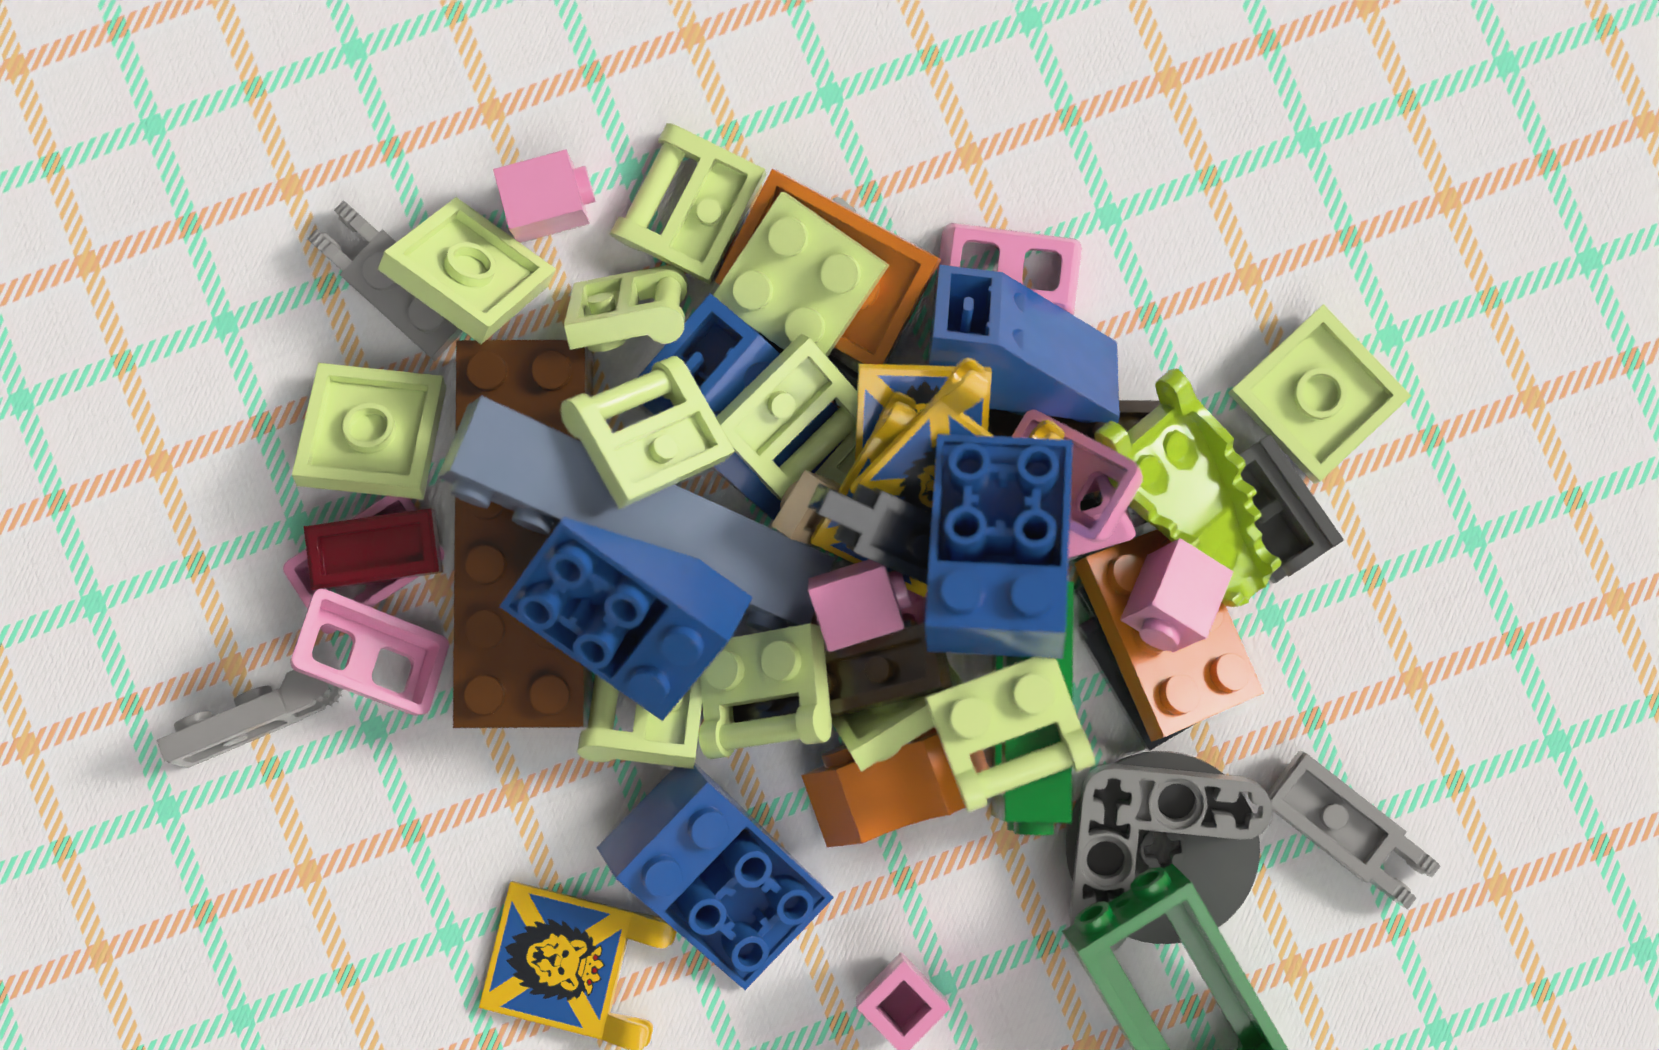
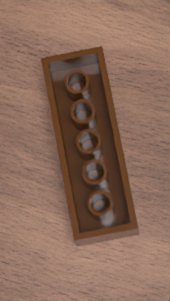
M456 340L455 434L467 406L482 396L581 441L570 434L565 427L561 416L562 402L582 393L587 394L589 397L593 396V352L588 350V346L570 350L568 340H486L482 344L476 340ZM455 497L453 728L588 727L592 700V671L499 607L555 529L551 528L549 535L540 534L512 521L515 511L491 501L488 508H483Z

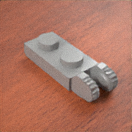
M343 200L334 209L339 216V220L352 232H358L369 244L352 261L340 250V245L327 233H321L316 229L307 239L342 270L340 276L431 359L436 361L463 331L378 270L384 251L395 244L396 241L383 229L378 232Z
M292 670L286 673L280 689L272 691L271 686L254 688L234 698L236 707L213 716L211 711H203L187 716L174 724L176 732L158 739L157 743L164 761L190 768L299 722L303 718L325 710L327 705L332 707L334 702H339L338 698L343 696L341 692L344 689Z
M1304 751L1297 752L1267 792L1272 801L1273 812L1361 881L1370 882L1403 908L1409 909L1416 900V897L1411 893V889L1397 878L1391 877L1380 868L1390 853L1394 850L1406 860V863L1411 868L1431 878L1440 868L1436 860L1404 836L1407 831Z

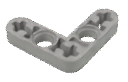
M1103 764L1091 770L1084 779L1081 790L1069 913L1070 926L1074 924L1075 917L1083 909L1096 903L1094 891L1082 893L1084 884L1103 891L1122 888L1121 894L1130 889V884L1135 876L1139 829L1239 840L1252 839L1266 830L1273 816L1272 801L1267 792L1253 779L1243 776L1123 764ZM1110 778L1118 779L1121 790L1130 793L1128 800L1117 801L1114 817L1116 826L1128 824L1127 833H1122L1109 827L1089 830L1090 820L1100 824L1104 823V804L1102 799L1093 797L1095 789H1105ZM1171 784L1186 785L1194 793L1195 803L1193 809L1182 818L1173 819L1166 817L1158 808L1160 793ZM1206 786L1216 787L1212 795L1215 801L1228 803L1236 802L1239 792L1246 791L1250 801L1259 806L1257 813L1246 814L1244 824H1236L1231 812L1211 809L1213 822H1202L1207 810V798L1204 788ZM1109 841L1122 849L1124 860L1117 872L1102 876L1094 873L1088 867L1086 858L1093 845ZM1107 892L1106 902L1108 903L1118 896ZM1127 937L1110 947L1112 952L1119 949Z

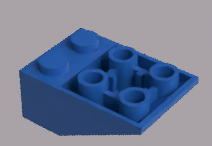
M939 265L930 327L927 366H957L963 359L970 358L982 367H991L989 409L1004 410L1016 415H1025L1029 410L1034 409L1047 416L1071 418L1082 423H1107L1109 421L1118 423L1117 341L1003 272Z
M710 293L685 321L682 335L676 341L666 343L638 377L652 372L653 365L671 356L679 357L687 366L713 414L717 417L780 353ZM660 396L639 405V407L652 417L673 408L674 405L670 399ZM831 402L772 461L780 467L838 408ZM834 450L829 455H827L811 472L815 474V472L828 459V457L834 452ZM735 452L724 462L711 467L773 521L781 510V501L761 482L759 477Z
M937 434L925 622L927 652L1063 659L1066 634L1073 440Z
M563 517L499 607L663 721L730 641L753 597L698 558Z
M696 763L694 764V769L674 767L597 847L615 879L744 990L762 974L834 898L821 883Z

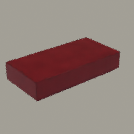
M432 508L303 526L311 590H328L443 573L436 514Z

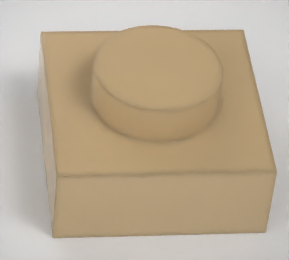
M804 470L800 479L794 482L784 493L780 503L781 510L771 526L789 539L816 546L811 543V536L823 516L808 508V505L818 483L836 491L839 490L841 485L834 480Z

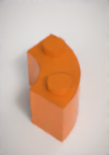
M935 727L902 746L891 758L876 762L862 772L846 745H843L821 755L824 766L801 775L827 847L863 844L905 826L948 816L965 808ZM983 750L969 754L976 773L989 769Z

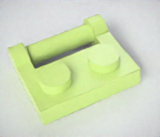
M667 123L658 139V142L662 145L625 218L618 216L610 235L619 242L635 250L643 251L669 265H673L710 285L766 177V170L677 125ZM683 158H691L699 163L662 234L659 235L647 229Z
M664 265L574 283L564 322L570 350L588 346V350L592 352L608 351L620 347L626 342V339L648 335L659 343L676 341L682 335L685 323L684 313L680 307V303L685 299L688 288V279L685 273L673 265ZM654 299V302L639 305L640 300Z
M800 334L716 419L735 453L781 501L786 490L800 479L804 470L811 472L856 428L858 392L811 338ZM835 400L839 409L778 467L772 460L817 415Z
M671 356L655 363L652 367V372L592 397L582 393L562 402L561 416L565 427L570 434L581 440L619 509L722 463L735 452L687 366L677 356ZM660 396L670 399L674 405L669 410L613 434L605 422L608 418Z
M805 624L732 637L700 676L704 722L699 730V743L703 754L709 759L731 756L734 749L798 739L806 745L823 743L828 741L831 736L832 721L824 639L819 625ZM799 696L800 707L794 714L734 723L733 706Z
M1032 657L925 697L933 723L968 813L987 806L986 799L1069 767H1073L1074 771L1078 772L1096 764L1090 743L1081 727L1056 658ZM1055 722L1062 740L1061 742L976 773L969 754Z
M595 674L588 727L582 730L579 736L577 753L580 757L593 762H610L614 759L694 769L702 708L700 677L663 721L639 704H636L633 732L613 730L619 690Z

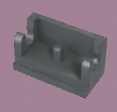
M1271 434L1239 454L1246 463L1241 472V477L1243 481L1255 488L1256 494L1252 497V501L1261 512V517L1254 522L1255 527L1261 532V539L1266 549L1272 555L1279 557L1282 562L1281 566L1270 577L1272 583H1277L1284 577L1293 575L1344 541Z

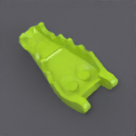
M1171 369L1155 383L1160 402L1159 406L1128 432L1118 423L1109 421L1094 433V438L1100 444L1135 461L1142 473V484L1130 502V508L1159 530L1171 542L1181 538L1233 571L1221 602L1225 606L1239 607L1249 603V599L1256 592L1266 588L1272 573L1281 566L1282 562L1279 557L1272 555L1266 549L1261 539L1262 534L1255 527L1254 522L1261 517V512L1252 501L1256 490L1253 486L1243 481L1241 477V472L1246 463L1243 457L1233 449L1234 438L1198 400L1187 377L1179 369ZM1108 477L1109 482L1116 490L1119 482Z

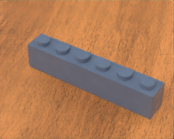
M482 396L467 406L437 476L453 484L450 493L455 497L483 508H488L491 501L515 511L512 521L540 534L549 535L551 528L555 529L563 517L698 558L753 597L745 611V614L749 615L746 624L760 632L810 624L815 609L808 591V578L830 572L835 560L834 557L799 541L789 539L780 532L675 484L619 509L581 441Z

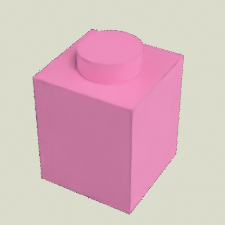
M567 149L493 169L509 230L519 243L590 224L585 205L594 203L596 200L586 166L574 168Z
M1179 538L1147 555L1120 620L1139 631L1140 637L1147 644L1165 651L1175 652L1204 640L1209 634L1233 571Z
M868 559L808 578V591L828 652L905 629L900 610L911 607L912 604L902 573L895 570L888 572L886 566Z
M902 952L856 996V1008L897 1050H910L951 1009L947 998Z

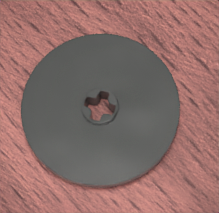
M1172 751L1142 752L1113 763L1225 775L1206 761L1191 755ZM1110 778L1105 789H1095L1093 797L1102 799L1104 804V823L1100 824L1090 820L1089 830L1109 827L1122 833H1127L1128 824L1116 826L1114 821L1117 801L1128 800L1130 795L1129 792L1121 790L1118 779ZM1171 784L1165 787L1158 798L1160 812L1166 817L1173 819L1188 815L1195 803L1193 791L1182 784ZM1206 786L1204 788L1207 798V810L1202 822H1213L1211 809L1231 812L1236 824H1244L1246 814L1252 813L1248 802L1241 792H1239L1236 802H1218L1212 796L1216 787ZM1081 794L1072 810V823H1068L1066 833V857L1072 882ZM1139 829L1134 879L1149 869L1155 867L1165 868L1173 863L1192 882L1217 927L1227 922L1244 903L1251 891L1258 871L1260 858L1259 835L1252 839L1239 840L1166 832L1170 841L1180 840V848L1170 851V862L1159 863L1155 854H1144V846L1154 843L1153 833L1158 831ZM1109 841L1099 842L1089 850L1086 858L1087 865L1096 874L1102 876L1111 875L1122 866L1124 860L1123 851L1115 843ZM1084 884L1082 893L1094 891L1096 903L1106 902L1107 892L1120 896L1122 888L1103 891ZM1165 914L1127 936L1131 939L1153 944L1181 943Z

